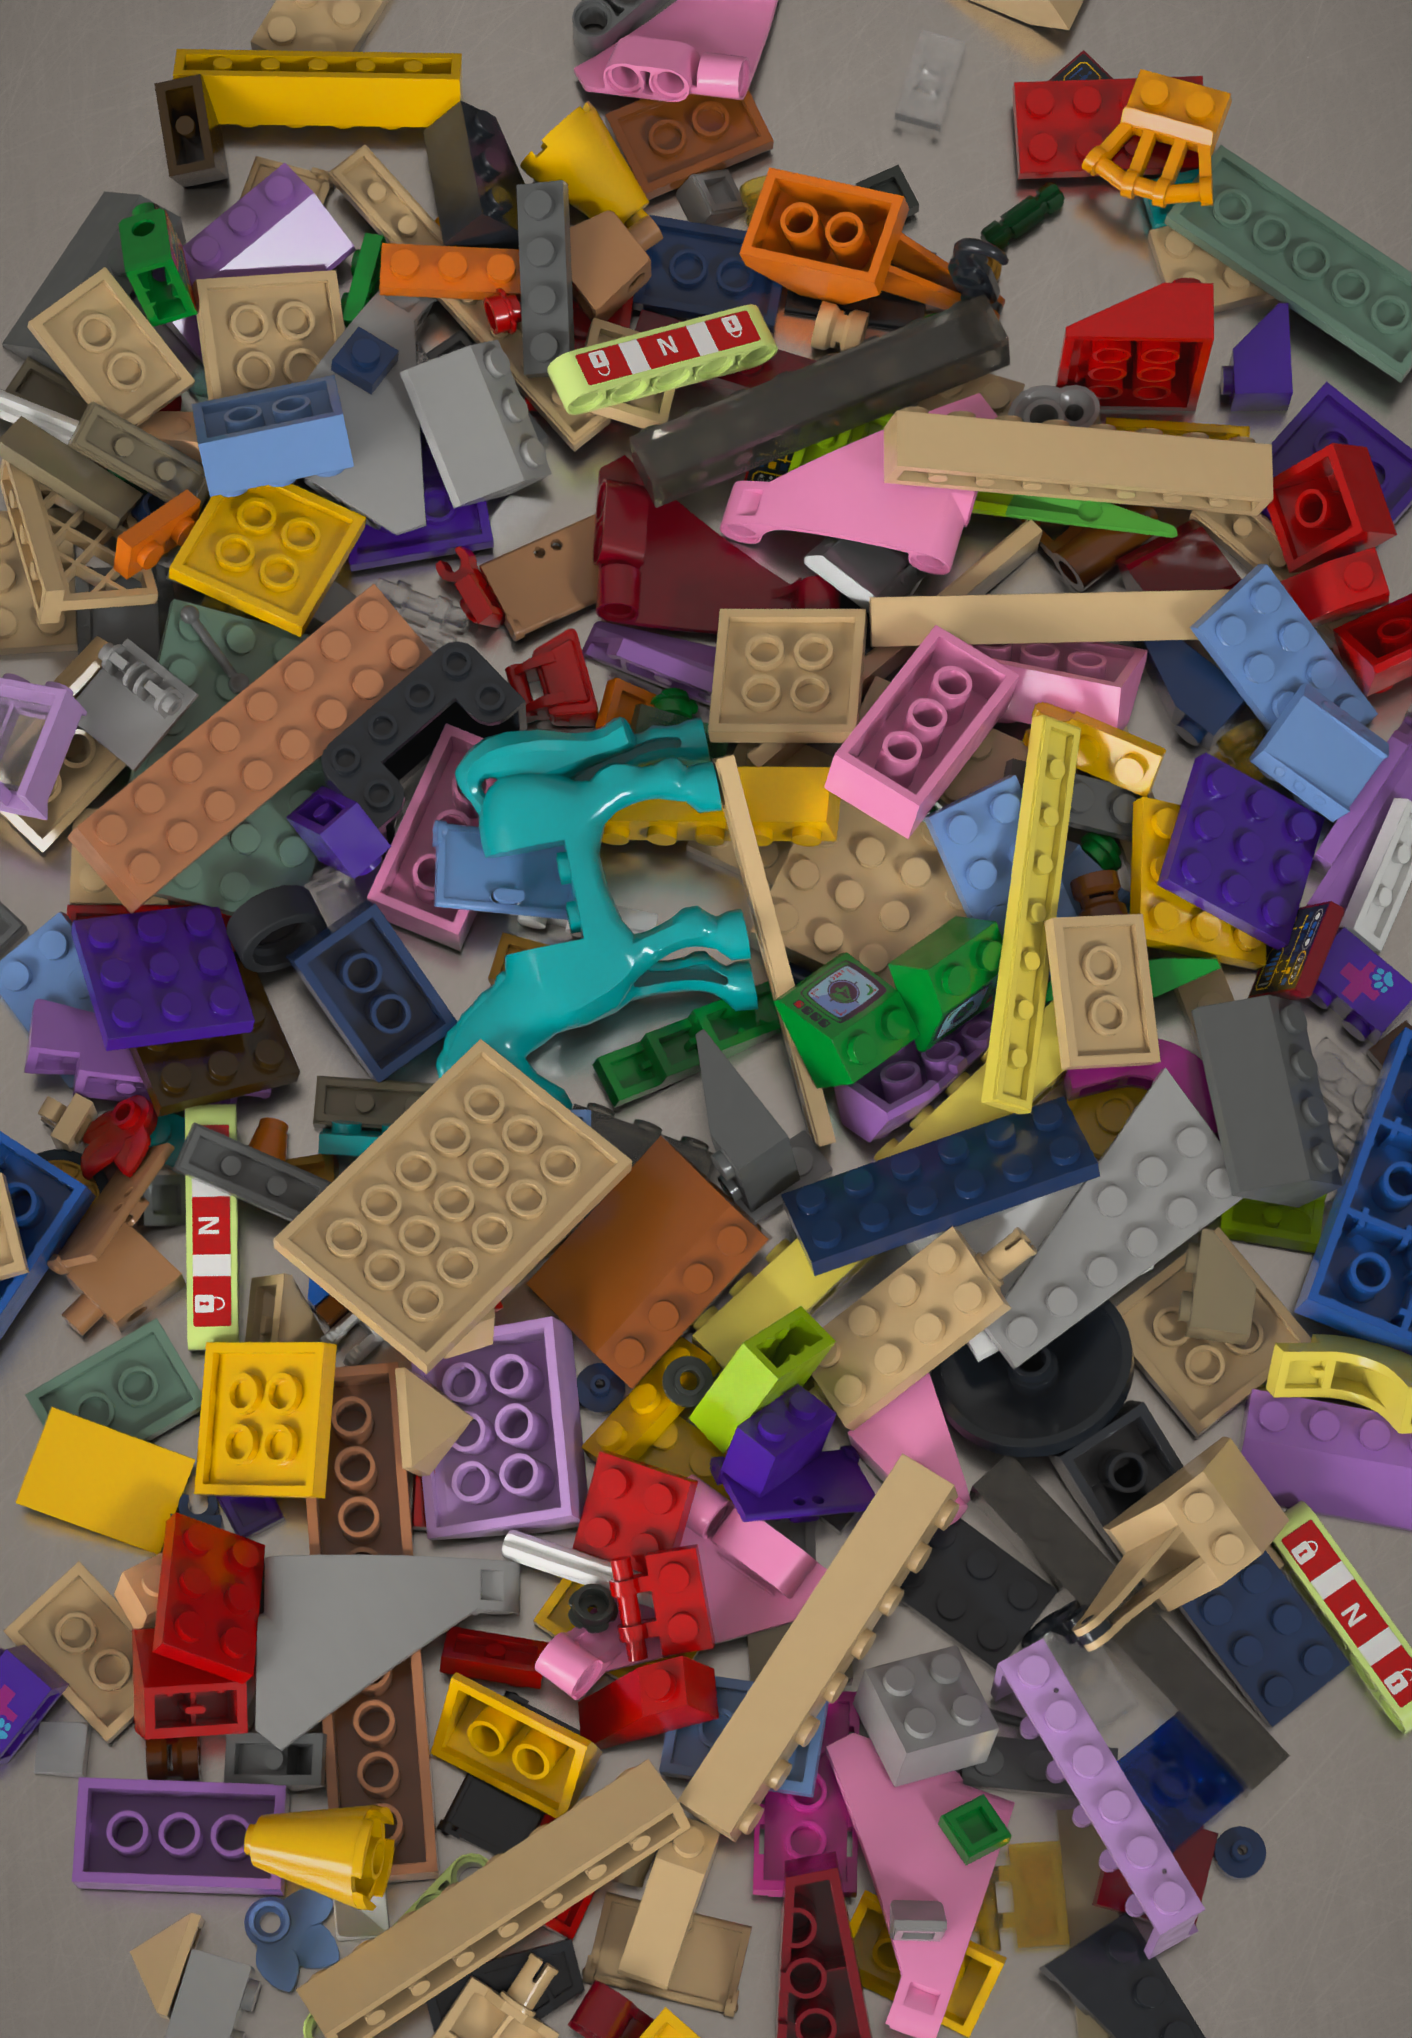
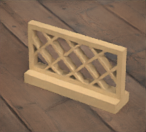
M2 458L0 486L40 624L59 623L61 611L157 604L159 593L151 569H142L132 576L141 582L142 588L126 589L114 582L120 574L113 568L106 576H103L85 566L93 556L114 566L115 552L103 545L112 536L118 538L123 532L137 524V520L131 514L114 530ZM93 461L94 463H96V464L99 465L100 467L106 468V467L100 465L99 463ZM53 504H56L74 515L64 524L48 515L47 511ZM82 520L103 530L95 540L75 530ZM64 540H67L85 551L74 560L58 551L57 547ZM74 576H77L95 586V588L91 592L70 593L68 583Z

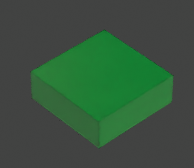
M984 1794L945 1813L938 1822V1825L965 1865L1009 1844L1012 1837Z

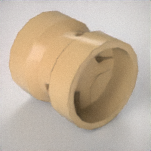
M822 301L813 330L811 347L826 350L830 347L836 348L838 345L843 356L858 359L870 313L855 309L849 315H845V311L840 310L837 304Z

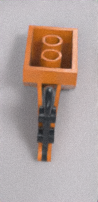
M769 167L739 253L747 267L798 295L841 305L880 295L881 291H885L956 313L980 324L995 326L999 322L1005 304V299L999 295V285L991 267L987 264L988 258L986 257L995 259L1003 266L1007 265L1009 262L1007 255L997 246L981 239L962 238L954 244L953 256L950 258L949 263H947L902 233L909 212V206L904 196Z

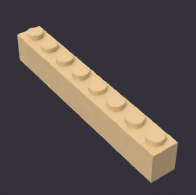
M906 407L900 411L897 410L884 427V483L1258 516L1273 500L1272 444L1255 443L1253 438L1242 436L1233 437L1228 440L1209 439L1207 434L1200 432L1174 436L1163 435L1161 430L1155 428H1143L1130 432L1116 430V427L1110 424H1095L1086 428L1070 426L1069 422L1056 419L1047 420L1042 423L1023 422L1021 417L1014 415L987 419L976 418L974 413L968 411H955L943 415L929 413L927 409L922 407Z
M902 1453L679 1797L678 1801L685 1811L734 1842L737 1841L742 1832L749 1835L753 1831L764 1812V1808L759 1806L770 1788L777 1791L787 1779L792 1769V1764L788 1760L798 1745L806 1747L817 1732L820 1720L816 1717L826 1701L833 1704L843 1692L848 1682V1677L844 1673L854 1658L862 1660L873 1645L876 1633L872 1630L882 1614L889 1617L899 1605L904 1595V1590L900 1586L910 1571L917 1574L926 1563L932 1551V1547L927 1544L938 1528L943 1531L946 1530L955 1518L960 1505L955 1502L958 1494L954 1484Z
M647 1759L638 1766L623 1771L615 1781L592 1796L580 1799L571 1810L551 1823L539 1826L532 1831L528 1838L505 1853L493 1856L487 1861L485 1866L461 1882L449 1885L442 1891L441 1895L418 1910L406 1913L395 1925L374 1939L360 1943L345 1958L329 1968L316 1972L310 1977L308 1982L297 1988L296 1991L326 2038H372L690 1829L691 1825L679 1801L650 1760Z

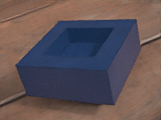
M358 326L332 359L331 371L372 395L397 363L399 350Z

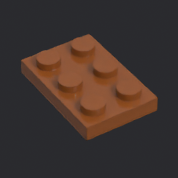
M749 89L743 100L689 94L686 99L680 102L641 99L605 114V123L648 200L681 187L692 174L725 169L773 149L774 140Z

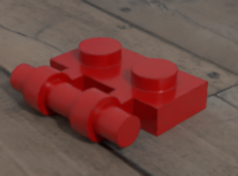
M698 1544L647 1552L645 1558L648 1572L633 1574L630 1556H622L610 1560L614 1578L609 1580L611 1596L617 1598L621 1624L617 1626L619 1641L625 1643L629 1662L647 1659L648 1653L645 1639L657 1636L660 1638L663 1656L714 1648L715 1639ZM651 1591L656 1617L641 1619L637 1594Z

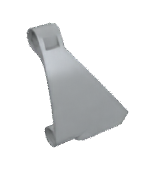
M379 290L336 340L307 379L335 375L354 467L346 468L340 474L331 477H319L317 475L303 477V481L321 497L365 516L366 525L378 530L384 527L393 534L400 535L426 526L420 423L400 372L417 365L415 332L427 318L433 302L438 300L429 297L380 295ZM358 326L399 350L397 363L372 395L331 371L332 359Z
M279 1555L265 1558L264 1613L259 1614L257 1624L255 1730L283 1751L362 1690L471 1614L477 1616L479 1613H515L520 1615V1564L503 1560L409 1555Z

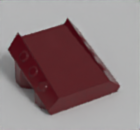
M1193 519L1176 528L1177 537L1160 536L1116 560L1127 591L1232 589L1242 580L1205 529Z

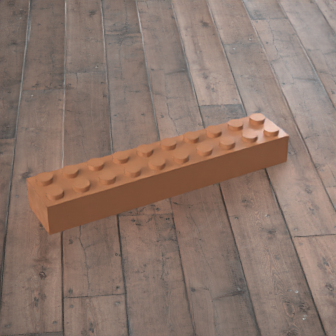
M398 1362L335 1367L325 1498H306L310 1555L415 1556L409 1473L402 1469L395 1369L399 1368ZM421 1648L322 1720L323 1733L327 1734L325 1769L328 1809L378 1805L388 1807L393 1815L394 1825L385 1824V1838L395 1840L393 1862L388 1883L437 1879L440 1877L423 1653Z

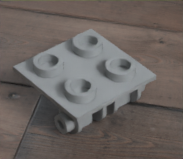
M127 638L122 645H113L109 642L100 649L98 658L102 660V669L76 700L87 711L86 716H81L78 726L136 772L199 695Z

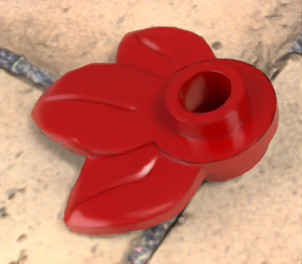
M142 1095L131 1096L117 1104L114 1110L100 1115L89 1125L82 1138V1141L88 1145L81 1156V1171L85 1179L90 1180L112 1162H115L124 1175L129 1178L133 1176L151 1144L150 1135L155 1130L158 1116L154 1111L151 1101Z

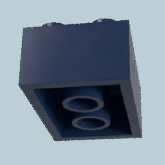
M366 899L286 956L369 1077L378 1083L445 1037L447 1032L457 1024L453 1014L376 903Z

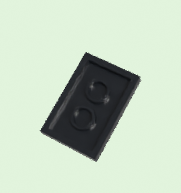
M960 1518L954 1524L948 1526L946 1530L943 1531L940 1528L936 1530L927 1544L932 1547V1551L926 1563L917 1574L910 1571L900 1586L904 1590V1595L900 1602L996 1673L998 1663L1011 1656L1024 1636L1055 1597L1058 1590Z

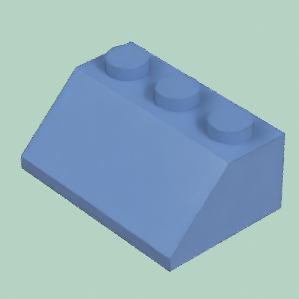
M335 375L192 404L197 442L210 497L217 495L235 497L244 494L250 488L265 485L283 487L292 484L298 478L313 475L331 477L340 474L346 468L354 467Z

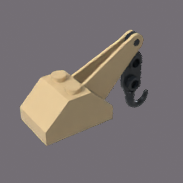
M1223 1436L1103 1527L1123 1555V1558L1091 1605L1085 1604L1080 1606L1077 1600H1074L1061 1609L1052 1612L1028 1631L1021 1642V1646L1024 1649L1048 1634L1053 1633L1056 1639L1069 1645L1077 1642L1081 1648L1085 1647L1088 1652L1093 1651L1109 1641L1126 1623L1156 1601L1161 1610L1170 1612L1223 1585L1261 1556L1288 1523L1289 1519L1233 1440ZM1142 1581L1145 1587L1108 1618L1135 1586Z

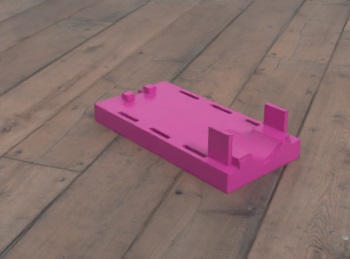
M843 1691L833 1704L830 1702L828 1704L814 1797L768 1791L765 1796V1804L759 1805L764 1808V1812L754 1828L753 1895L783 1897L785 1861L836 1851L845 1897L856 1898L858 1837L825 1749L826 1746L849 1735V1732L859 1734L860 1717L853 1705L857 1692ZM760 1829H765L764 1854H759ZM847 1832H852V1857H847Z

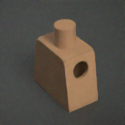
M610 210L570 227L573 299L591 322L593 318L603 321L610 319L652 276L651 260L645 251L663 239V235L650 216L646 215L629 228H626L617 215Z
M124 1221L97 1261L71 1267L72 1271L67 1273L66 1276L70 1285L80 1296L61 1316L81 1336L102 1316L121 1332L180 1291L186 1283L182 1273L139 1232Z

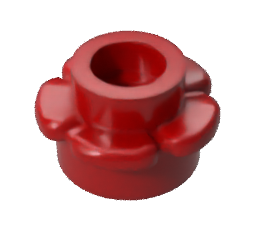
M497 288V294L485 297L483 301L487 321L495 335L506 331L514 334L517 329L516 323L522 322L520 303L515 294L507 296L504 289Z

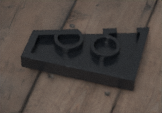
M567 1938L491 1959L428 2000L426 2003L434 2032L472 1975L498 1993L501 1991L507 1992L529 1959L530 1953L537 1955L543 1961L533 1980L536 1979L546 1962L559 1971L533 2008V2011L536 2012L535 2017L540 2020L585 1990L572 1939Z

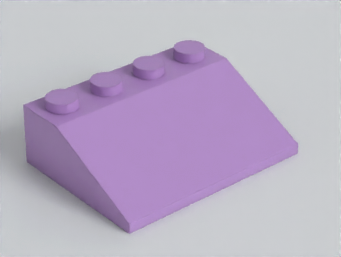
M550 1316L494 1326L492 1345L448 1359L443 1358L427 1375L411 1362L413 1372L427 1379L474 1418L433 1472L428 1476H422L427 1539L432 1541L507 1535L510 1530H516L525 1534L543 1533L579 1526L588 1488L584 1450L581 1448L583 1438L572 1331L565 1323Z

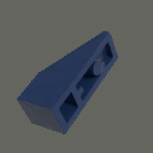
M1183 640L1132 641L1135 648L1147 650L1146 671L1171 722L1176 725V732L1188 743L1194 746L1201 744L1210 751L1244 711L1247 703L1219 668Z

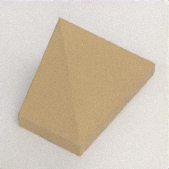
M282 1273L251 1278L245 1342H317L324 1335L292 1275Z
M405 1367L396 1368L402 1469L420 1477L428 1476L474 1418L423 1376Z
M195 1913L188 1914L130 1951L156 2012L162 2018L168 2020L171 2018L192 1948L196 1949L205 1923L201 1915Z

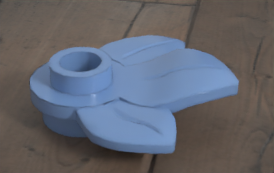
M301 1889L292 1893L284 1900L277 1897H264L249 1907L244 1920L245 1931L249 1939L257 1945L256 1966L261 1975L272 1986L285 1992H291L297 1982L300 1967L319 1969L331 1966L339 1961L340 1955L336 1940L322 1924L334 1907L333 1900L310 1889ZM269 1914L277 1915L281 1922L279 1929L273 1933H267L261 1928L262 1919Z

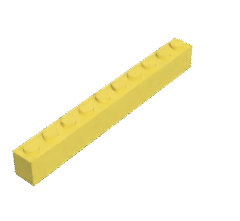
M1053 1000L1044 1010L1032 1107L1038 1105L1064 1080L1067 1070H1062ZM988 1050L981 1057V1060L985 1063L972 1076L967 1072L958 1076L946 1089L945 1093L949 1097L936 1109L931 1105L925 1107L911 1121L909 1126L913 1131L900 1143L895 1138L891 1139L877 1152L873 1159L878 1161L1013 1114V1112L981 1103ZM786 1238L766 1256L765 1259L769 1264L756 1277L749 1272L731 1288L729 1294L733 1298L720 1310L715 1306L710 1307L693 1324L696 1332L692 1335V1343L715 1358L721 1367L718 1372L721 1374L743 1342L800 1306L812 1316L876 1255L814 1276L798 1238L792 1243Z

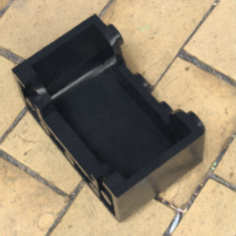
M460 641L449 642L435 651L328 744L321 758L325 785L327 788L356 801L391 845L395 837L396 822L403 816L402 808L405 798L402 784L429 762L445 724L447 723L481 738L504 732L527 730L526 702L474 647ZM387 850L383 855H381V856H382V861H381L382 863H383V861H384V859H385V856H386L388 850Z

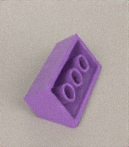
M283 163L183 246L191 285L196 279L333 270L356 250L315 193L286 163ZM164 267L153 270V278L160 282L166 281ZM193 315L166 323L203 364L197 316Z
M1251 1390L1245 1404L1238 1449L1280 1507L1289 1509L1299 1501H1303L1315 1514L1412 1531V1433L1399 1434L1383 1416L1372 1410L1301 1397L1274 1398L1268 1391Z

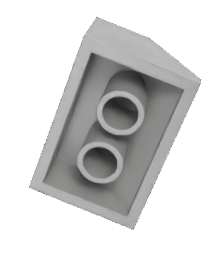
M499 340L469 345L400 372L454 508L511 495L552 474L546 460V451L538 440L528 415V406L519 393L510 370L509 359L502 350Z

